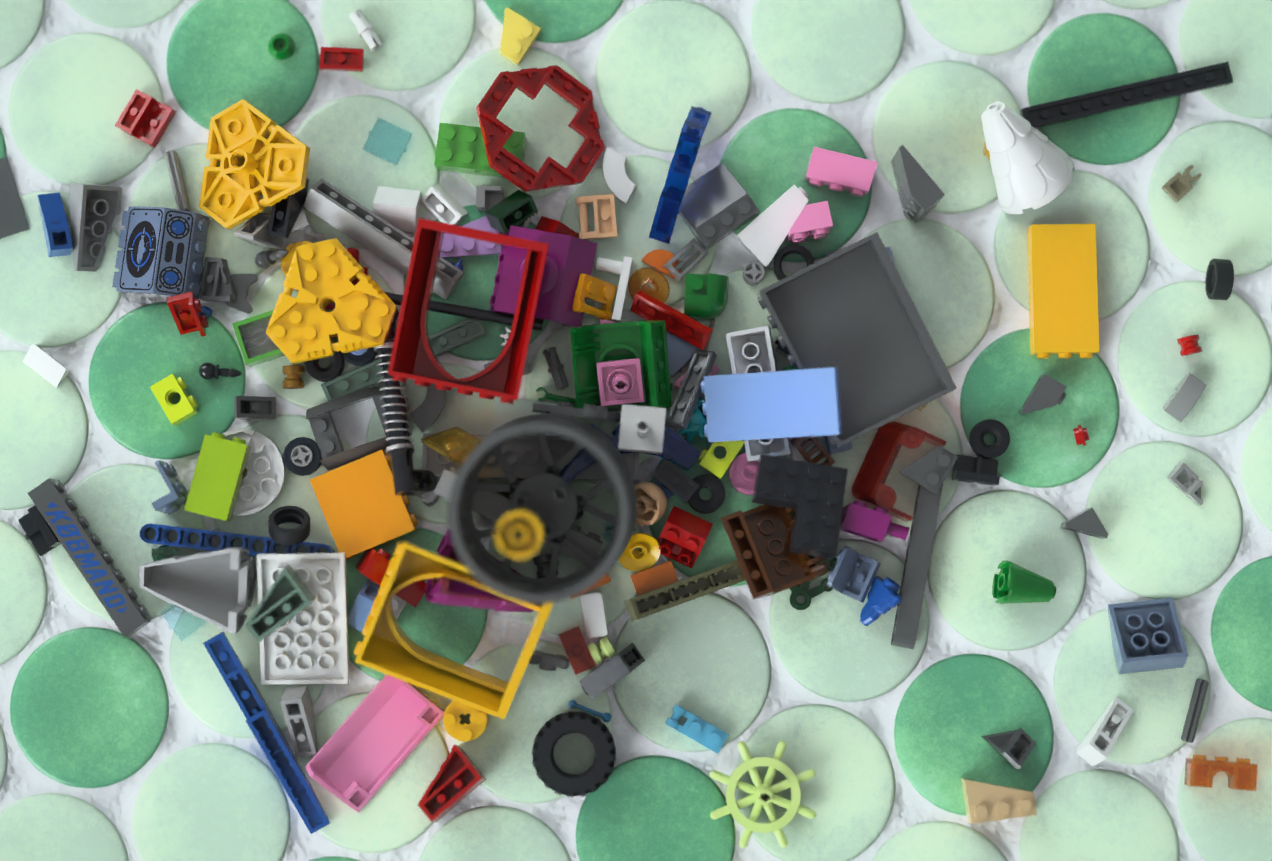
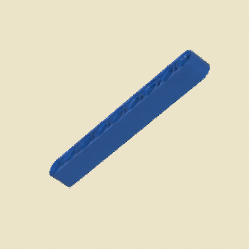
M146 524L140 530V537L146 543L210 551L234 547V540L240 538L243 542L241 548L248 549L250 551L248 555L252 556L264 553H277L276 547L279 544L268 537L158 524ZM154 528L156 530V537L150 540L147 533L149 529ZM173 530L178 534L175 542H171L169 539V534ZM197 533L200 540L197 544L193 545L190 538L192 534ZM216 535L221 538V544L218 547L212 545V539ZM259 540L264 543V550L260 553L255 550V543ZM301 542L295 545H285V553H298V548L302 545L307 547L308 553H319L323 548H327L329 553H335L334 548L326 544Z

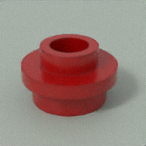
M1078 425V428L1073 429L1077 445L1083 444V446H1086V441L1089 440L1087 428L1082 429L1081 425Z

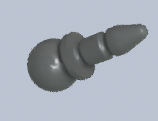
M288 250L259 252L255 257V263L259 268H268L270 265H274L276 260L284 258L288 254Z

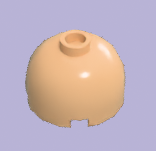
M644 481L635 484L637 498L635 523L639 526L652 525L665 514L667 507L666 495L660 486L655 483Z

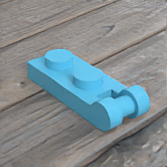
M675 704L674 712L671 718H667L665 724L718 754L729 734ZM681 716L687 718L684 725L678 723Z

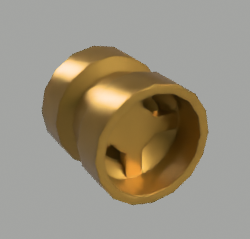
M282 366V373L287 376L283 381V388L303 389L304 381L300 376L304 374V366Z

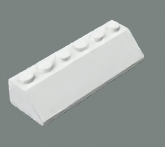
M769 326L726 333L732 374L778 371L771 328ZM790 437L744 440L748 462L757 461L761 454L774 457L793 455Z

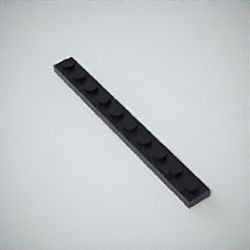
M1224 62L1022 108L1020 112L1021 116L1031 123V126L1040 128L1233 83L1229 63Z

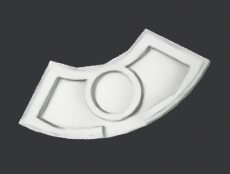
M607 147L603 158V174L606 184L611 193L619 201L627 205L636 184L629 180L625 173L626 156Z

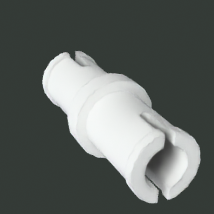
M356 9L357 14L353 11L349 17L357 27L359 36L364 38L372 52L376 51L375 46L379 49L383 43L374 32V26L367 21L361 9Z

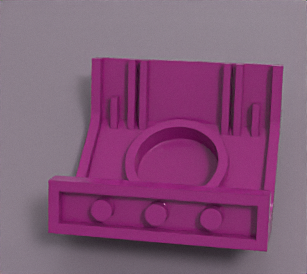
M510 225L509 232L503 235L549 244L534 318L561 323L567 327H579L582 325L584 312L578 313L573 311L572 305L580 274L590 276L592 274L597 243L569 235ZM502 245L498 258V271L494 278V291L490 299V311L515 314L527 250Z

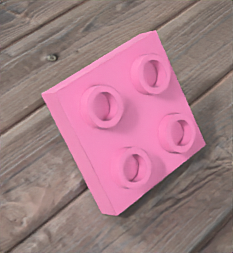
M640 358L596 362L601 406L644 402Z

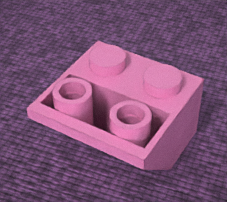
M828 201L806 205L789 230L786 237L787 242L793 241V244L805 242V238L814 237V240L827 237L826 234H829L833 227Z

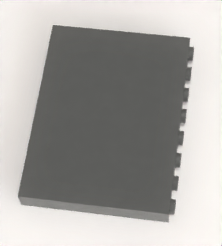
M878 232L759 291L760 297L757 298L762 309H767L770 315L767 319L772 329L777 328L780 334L777 336V339L782 348H787L790 354L787 356V359L792 368L796 366L797 370L838 367L842 433L826 435L832 446L836 445L839 448L957 389Z

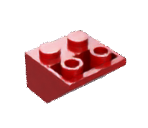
M673 506L657 540L660 546L658 549L660 554L692 569L713 524Z

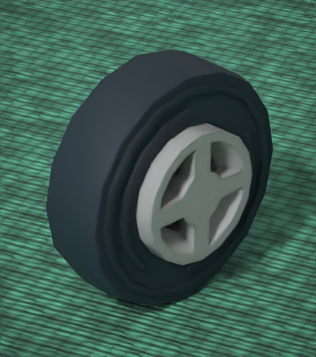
M299 437L290 441L283 453L287 469L296 475H310L321 465L320 449L313 439L307 437Z

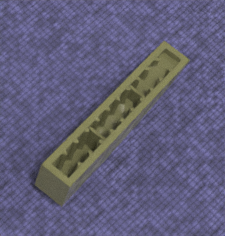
M736 560L625 601L631 621H635L745 581V578Z

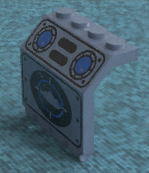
M128 207V211H123L121 226L126 228L125 230H120L118 247L123 249L122 251H117L115 268L119 269V272H114L112 287L117 288L116 291L123 293L160 294L175 296L192 291L195 299H198L210 217L195 212L166 207Z

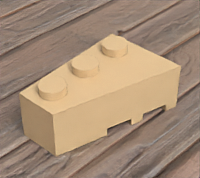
M961 778L967 821L971 824L1037 815L1034 793L1029 790Z

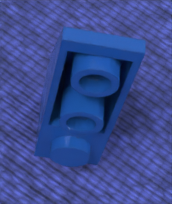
M60 192L38 195L48 257L71 255L73 246Z

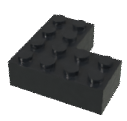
M760 455L752 502L795 510L789 552L828 559L834 558L837 553L848 469Z

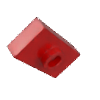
M321 47L320 70L363 72L364 49Z

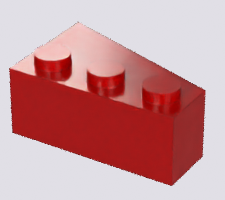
M374 548L368 549L364 552L355 568L362 575L381 586L391 561V555L381 548L378 551ZM426 579L413 582L400 589L394 595L416 608L425 594Z
M454 744L436 777L432 780L419 801L418 806L431 822H438L482 784L486 778L459 745Z

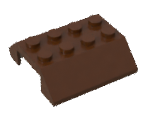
M762 505L743 513L738 511L721 518L753 600L785 591L830 571L827 562L815 566V564L825 560V558L815 556L809 559L808 555L789 552L794 520L791 513L795 512L794 509Z

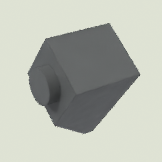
M1046 374L1041 375L1019 413L1023 415L1056 406V404L1060 405L1066 396V393H1064L1066 386Z

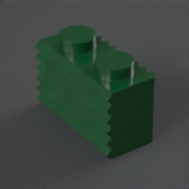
M518 189L487 210L485 214L492 228L507 234L510 230V225H521V222L524 223L525 220L531 218V215L537 214L538 210L533 197Z

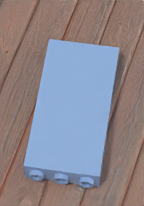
M838 367L704 376V381H701L702 394H705L703 414L707 417V424L704 425L705 437H708V442L837 435L842 433Z

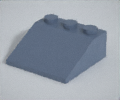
M1173 598L1108 604L1113 652L1119 674L1184 667L1188 653Z

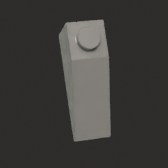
M308 685L288 687L280 703L296 758L315 756L318 753L313 703Z

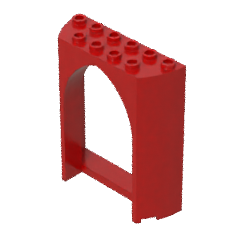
M419 218L388 375H393V380L406 382V378L415 380V385L430 387L431 383L436 384V389L445 391L457 388V393L473 396V392H477L480 398L494 400V397L497 396L501 397L500 402L513 404L514 400L518 401L549 244ZM444 233L527 250L513 324L503 351L486 369L461 379L454 377L440 364L432 350L428 336V313Z

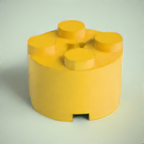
M515 510L505 515L498 523L495 533L499 549L504 554L517 559L527 558L534 554L544 538V529L540 519L531 511ZM517 528H519L520 531H525L523 540H521L520 537L514 536V534L517 532Z
M455 700L447 706L443 716V723L447 733L454 739L465 742L478 738L486 730L489 721L488 713ZM470 714L471 717L469 718V720L471 721V723L466 722L464 724L462 722L463 717L461 715Z

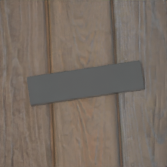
M695 351L665 421L668 427L687 428L702 393L701 381H704V376H709L717 357L714 351Z

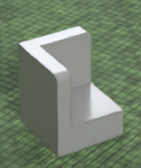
M477 186V211H487L504 199L502 186Z

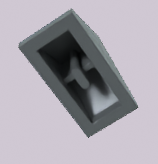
M1093 507L1087 508L1061 524L1063 529L1101 539L1108 537V533Z

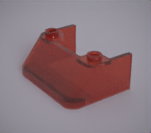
M891 421L879 427L851 486L853 497L872 507L885 509L888 511L887 514L905 522L911 521L912 516L893 508L897 498L896 493L891 487L884 485L901 446L915 449L923 441H926L936 447H943L947 441L919 428L896 421Z

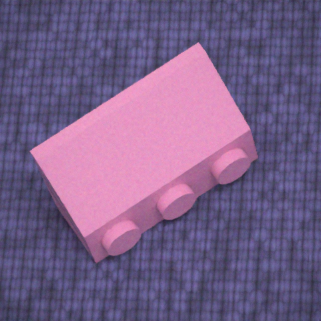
M814 147L810 156L805 181H809V184L812 186L821 187V185L830 186L829 189L842 192V190L850 191L851 195L863 197L870 190L877 162Z

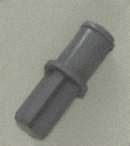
M556 347L548 348L549 351L547 349L543 351L549 366L548 373H551L557 390L566 389L569 384L563 370L564 364H561Z

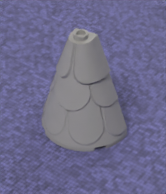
M231 547L187 556L177 555L146 562L140 566L138 578L140 579V587L171 605H177L192 615L200 617L226 632L236 634L247 619V615H244L245 611L252 605L256 580L255 563L253 557L248 555L250 553L248 549Z

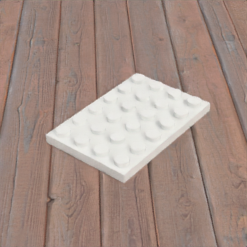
M346 553L257 554L258 605L288 564H290L315 597V600L309 606L259 642L261 685L348 684L349 651Z

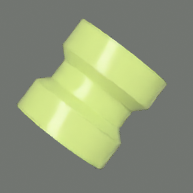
M607 636L601 638L600 642L587 646L597 665L602 663L604 658H611L616 655Z

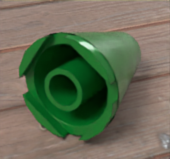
M1002 561L998 566L1001 569L999 575L995 574L993 578L992 595L993 598H997L995 602L999 604L1049 602L1056 595V586H1054L1053 581L1011 561Z

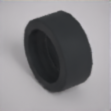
M788 245L782 248L776 255L773 264L776 278L780 281L788 277L783 273L781 267L785 256L794 253L799 254L805 259L806 266L808 267L814 264L811 252L800 245Z
M1212 259L1208 264L1206 272V295L1208 299L1227 300L1233 288V264L1231 260Z
M284 506L274 510L269 515L268 531L271 539L282 545H295L305 541L310 534L309 514L304 509L296 506ZM285 522H295L301 526L293 529H284L278 525Z

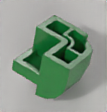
M708 273V275L686 274L684 314L696 321H709L720 316L725 310L728 300L729 277Z

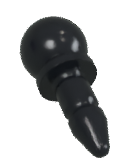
M204 363L199 369L200 376L206 380L219 379V376L237 377L242 375L241 371L228 368L220 369L219 364L214 366L212 363Z

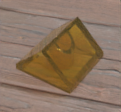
M456 426L421 438V443L461 468L464 461L482 443V440Z

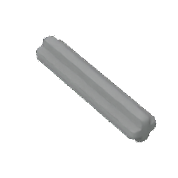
M175 150L165 152V158L177 209L190 211L177 152Z

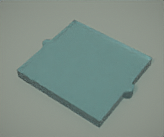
M378 118L372 131L368 132L369 137L363 150L397 165L403 152H406V146L412 134Z
M175 604L168 606L160 612L169 624V629H173L181 641L208 622L192 615Z

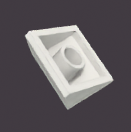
M378 186L373 202V213L402 232L416 234L421 191Z

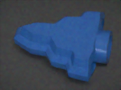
M879 576L874 578L872 587L867 594L868 601L860 615V621L863 625L868 626L873 623L881 614H886L903 600L897 593L900 585L891 578L885 577L884 580Z

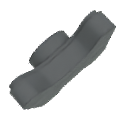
M255 274L231 275L236 302H225L226 305L247 314L252 313L253 307L247 301L248 289L258 281V276Z
M533 651L529 660L530 664H539L540 669L556 671V667L567 669L570 662L564 655Z

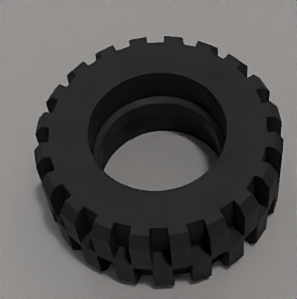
M568 711L548 720L540 729L532 748V763L539 780L541 779L548 789H552L555 791L554 793L559 795H567V797H581L595 792L608 780L614 769L616 746L608 727L597 717L585 712ZM566 734H582L594 746L595 758L593 764L581 774L565 773L555 763L553 755L555 744Z

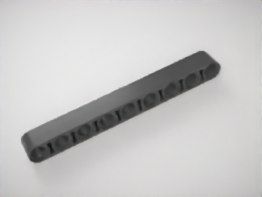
M943 484L937 494H933L918 485L899 593L903 600L897 605L891 639L892 646L914 649Z

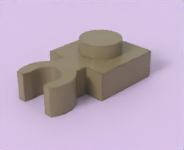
M1193 165L1188 166L1184 170L1183 176L1178 172L1161 187L1175 203L1193 188L1190 182L1197 181L1202 175L1201 173L1195 177L1190 175V170L1194 167Z

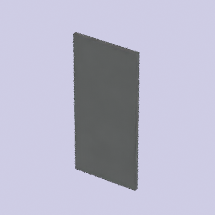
M7 157L0 159V239L30 229Z

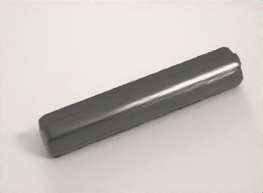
M1197 679L1195 682L1181 740L1189 743L1194 742L1209 685V682L1206 680Z

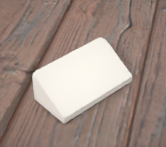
M440 184L433 185L420 200L442 223L457 225L468 214Z
M34 343L23 360L25 364L56 388L70 372L68 368Z
M602 592L580 595L587 638L608 635Z

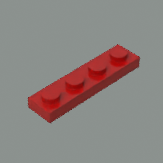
M640 290L635 294L630 309L631 312L646 320L665 321L666 331L701 350L707 348L713 329Z

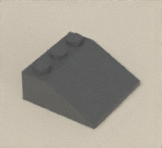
M901 145L891 160L901 205L904 209L903 213L910 221L913 220L917 223L937 206L945 194L909 151Z
M723 163L669 198L705 250H708L759 214V209L748 193Z

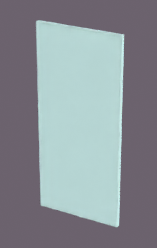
M495 398L492 431L517 418L548 414L544 413V411L543 413L532 412L533 403L558 406V403L514 400L513 404L500 402L501 399ZM546 433V434H545V435H551V436H561V435L554 434V433Z

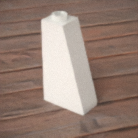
M795 184L736 236V240L756 262L762 264L764 270L768 268L786 239L789 230L809 201L805 190L801 187L797 188Z

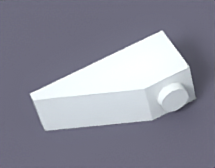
M1114 698L1085 736L1076 753L1092 766L1106 759L1134 710L1119 698Z

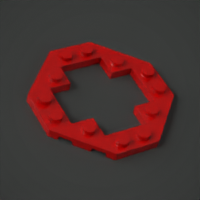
M558 65L539 69H521L515 72H500L476 107L489 167L524 192L576 185L584 182L605 149L599 133L600 125L597 112L594 111L592 91ZM546 85L578 109L568 126L585 139L566 168L551 157H547L538 172H536L503 148L514 130L496 117L516 88L534 100L542 87Z

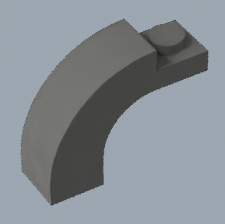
M432 383L430 387H427V394L423 403L410 413V418L422 433L437 421L445 405L446 391L436 389V384Z

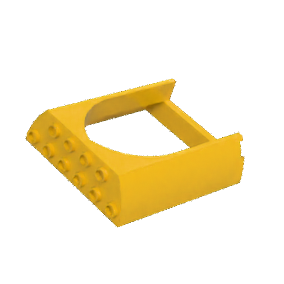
M399 542L394 553L397 557L392 556L378 595H376L370 614L365 622L362 634L365 635L363 642L358 641L354 654H357L355 662L505 719L554 602L535 604L508 599L484 586L469 572L464 564L411 543ZM442 576L466 583L538 611V614L511 677L506 682L431 653L418 646L405 634L398 624L392 607V596L413 582L429 578H441Z

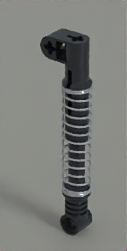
M397 308L385 344L374 347V351L380 353L375 358L382 359V363H378L376 366L383 367V371L378 372L377 375H384V379L379 380L378 383L385 384V387L380 388L379 391L386 392V396H382L380 399L384 401V405L381 407L384 408L385 413L382 416L386 418L383 424L387 426V430L384 432L388 434V438L385 441L389 442L386 452L391 459L395 495L419 496L433 491L437 486V480L435 475L429 470H414L412 458L414 453V445L412 443L414 440L410 438L412 431L409 430L411 423L408 421L411 415L407 413L409 410V406L406 405L408 398L404 396L407 390L402 388L406 385V382L400 386V381L393 380V375H388L396 334L395 324L399 317Z

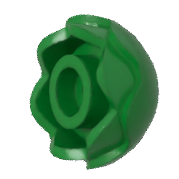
M279 33L270 39L268 49L270 54L276 59H287L294 53L295 42L289 35Z

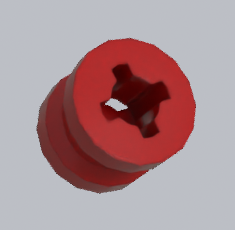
M1199 335L1177 339L1182 349L1180 351L1181 356L1202 352V347L1198 344Z

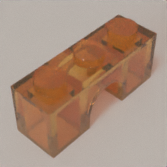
M1193 754V758H1186L1185 785L1212 788L1214 775L1217 772L1224 771L1228 777V788L1256 791L1257 764L1250 763L1248 758H1237L1236 762L1228 761V757L1215 756V760H1207L1206 755Z

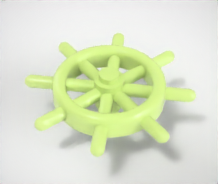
M740 741L738 748L744 762L739 764L730 776L716 770L710 772L712 779L727 784L725 792L727 805L712 811L710 817L715 820L731 813L733 818L745 827L739 842L741 848L747 847L753 831L760 833L774 831L779 845L785 848L788 846V841L782 827L787 825L796 813L811 819L816 816L814 810L800 805L801 792L799 783L813 778L816 773L813 769H809L795 775L786 764L781 762L787 746L785 741L778 743L773 758L766 756L752 758L746 743ZM758 766L769 767L763 782L756 768ZM777 770L787 778L771 786ZM746 771L749 772L754 786L739 780ZM735 788L751 795L735 801ZM787 788L791 789L790 800L775 795ZM754 803L748 819L739 809ZM772 803L786 808V811L779 818L775 813ZM762 807H764L770 822H757Z

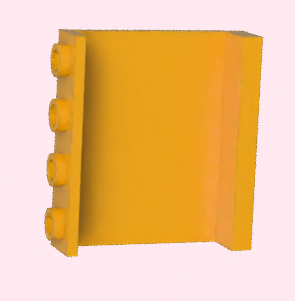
M384 450L377 451L310 479L339 553H346V560L404 534L417 531V518L414 512L410 514L407 507L410 505L408 496L395 495L391 459Z

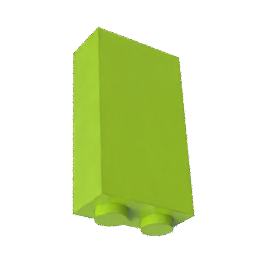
M212 432V435L205 434L184 510L231 522L251 446L245 444L246 440L233 437V441L224 439V434Z

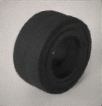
M336 351L334 356H329L331 363L327 368L319 366V359L305 361L304 365L311 377L320 382H327L342 374L345 359L341 351Z
M994 419L983 420L976 424L970 432V447L981 458H996L1002 455L1009 446V431L1000 421ZM986 433H992L995 436V443L993 445H987L984 442V435Z
M702 474L692 479L700 487L688 500L690 507L703 514L718 510L725 500L723 483L717 477L710 474ZM702 488H709L712 491V497L709 500L701 499L699 492Z

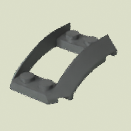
M373 386L353 392L306 410V420L310 422L316 443L321 452L322 460L320 461L328 471L377 451L386 450L389 446V442L385 441L388 438V434L385 433L386 437L344 451L331 414L333 411L373 398L384 431L387 430V426L383 424L386 418L382 416L385 410L381 407L384 405V401L380 399L382 396H386V392H380V387Z

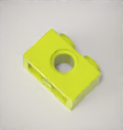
M171 374L150 386L171 424L177 426L198 413L196 409L198 404L192 395L188 396L185 390L187 385L181 376L177 377ZM179 393L181 396L180 402L173 404L172 396Z
M744 441L712 442L713 444L709 450L704 448L698 457L701 461L699 466L718 479H721L744 445ZM716 447H722L725 450L726 455L724 458L719 459L715 457L714 449Z

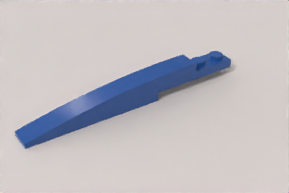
M221 632L205 641L203 644L246 717V723L310 834L330 824L320 801L248 670L242 665L225 633Z

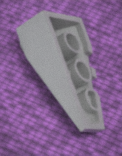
M71 182L69 208L75 271H97L105 250L104 244L107 236L113 230V227H111L112 223L121 209L122 187Z

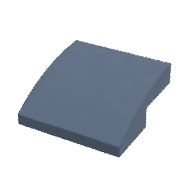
M666 331L669 374L674 378L692 360L695 351L701 349Z

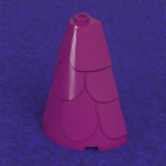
M447 529L437 548V552L441 556L463 564L453 544L450 529ZM492 556L496 561H498L500 564H502L501 561H499V560L496 559L494 556ZM511 567V570H512L513 572H515V573H517V574H520L519 572H517L516 570H514V569ZM442 576L441 578L427 579L426 600L434 604L472 607L474 609H494L496 612L534 611L457 580Z

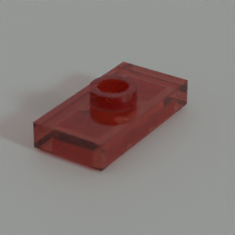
M579 626L559 634L575 675L596 666Z

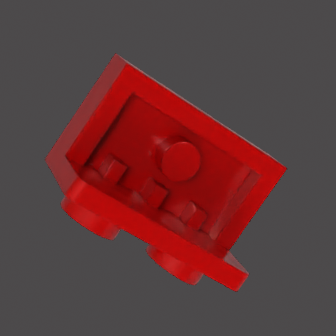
M193 292L167 297L168 307L180 335L199 331L201 337L206 336V328L209 327L206 315L201 314L202 306L200 300L195 299Z

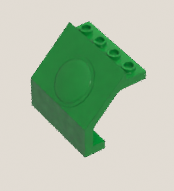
M641 320L580 325L579 327L570 328L577 408H584V404L601 406L596 362L640 358L644 402L624 405L656 408L672 407L665 321ZM622 404L603 407H608V410L622 409Z

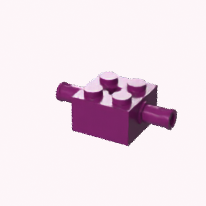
M856 500L852 503L849 502L842 508L841 531L879 543L883 542L887 535L906 541L910 528L892 523V516L887 515V510L878 507L872 510L866 508V503Z

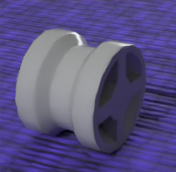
M750 262L745 266L743 279L747 284L757 285L763 280L765 270L762 264Z

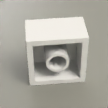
M622 404L618 450L662 454L666 408Z

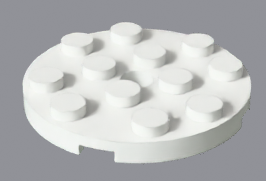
M235 429L222 433L225 435L224 439L233 441V437L246 440L245 444L251 446L245 467L248 470L247 475L242 479L233 515L247 516L263 511L277 499L285 482V463L280 450L268 437L252 430Z

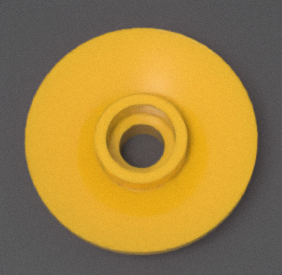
M632 534L627 547L618 560L624 568L630 571L647 570L659 559V543L649 534Z

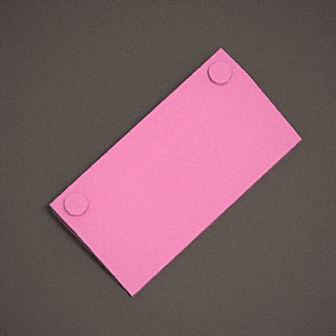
M386 674L305 768L312 779L359 813L444 716V711L413 684Z

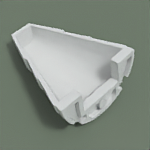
M999 101L990 104L987 110L981 114L999 205L1003 212L1008 214H1022L1025 212L1024 209L1032 207L1035 210L1046 205L1060 195L1073 178L1072 171L1075 170L1073 161L1064 150L1051 142L1047 136L1031 126L1028 120Z

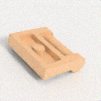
M614 194L576 197V205L579 207L581 232L579 233V238L587 241L617 238ZM587 204H593L594 232H589Z

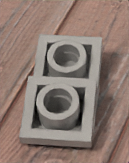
M1189 372L1175 388V394L1166 403L1163 410L1182 422L1196 404L1207 385Z

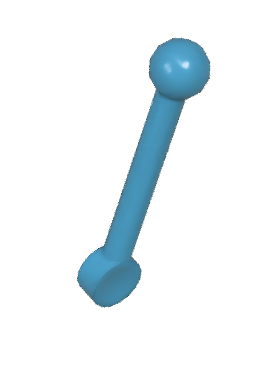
M575 700L568 702L570 708H578L601 717L604 722H610L612 718L610 713H600L577 704Z

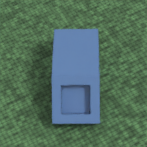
M369 579L366 581L347 617L349 627L362 633L376 595H378L380 585Z

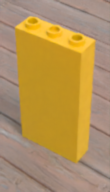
M1031 224L1027 228L1030 355H1037V359H1048L1050 355H1058L1060 359L1071 358V355H1080V358H1093V355L1099 352L1096 224Z

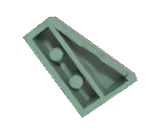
M290 564L283 569L245 624L257 642L263 640L315 600V597Z

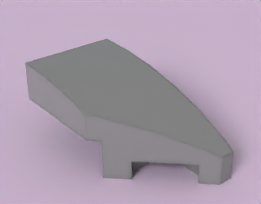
M1180 462L1168 475L1167 479L1192 501L1201 506L1203 504V499H1201L1203 481L1199 480V476L1184 462Z

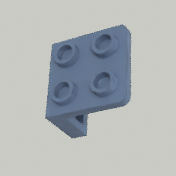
M158 460L155 464L170 493L151 504L155 511L172 514L178 511L180 505L187 501L186 495L188 492L182 483H178L175 477L178 474L174 466Z
M844 546L837 555L835 568L828 575V586L841 594L863 603L881 563L859 554L851 547Z

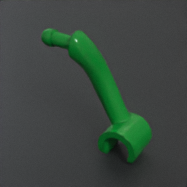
M542 387L536 390V392H545V396L539 398V401L548 399L556 402L572 403L574 408H577L576 399L548 393Z

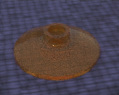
M649 267L640 268L629 279L628 289L633 300L635 294L640 290L662 303L667 301L670 292L669 284L665 276L658 270Z

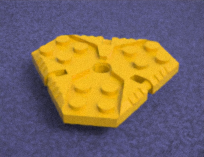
M240 100L211 117L206 159L210 160L209 167H204L199 208L225 228L233 229L252 216L254 217L258 213L263 212L266 206L271 207L282 201V199H286L289 195L291 196L305 188L310 148L283 127L276 125V122L248 101Z
M337 238L297 246L283 283L285 287L283 294H279L276 307L267 327L266 334L293 364L334 356V352L340 350L342 353H348L384 345L398 307L370 275L367 276L364 273L365 270ZM358 278L360 282L354 286L351 282ZM293 290L298 292L297 298L291 297ZM328 304H336L333 311L326 312L325 309ZM338 336L339 342L332 343L331 337Z

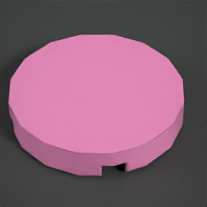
M746 452L738 455L732 461L729 467V480L738 492L745 495H753L758 460L748 462Z

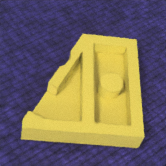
M506 7L500 54L519 66L541 32V28Z

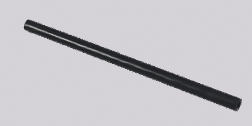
M385 292L395 305L401 306L403 295ZM431 300L429 311L511 326L514 315L433 300ZM534 319L532 329L542 331L544 320Z

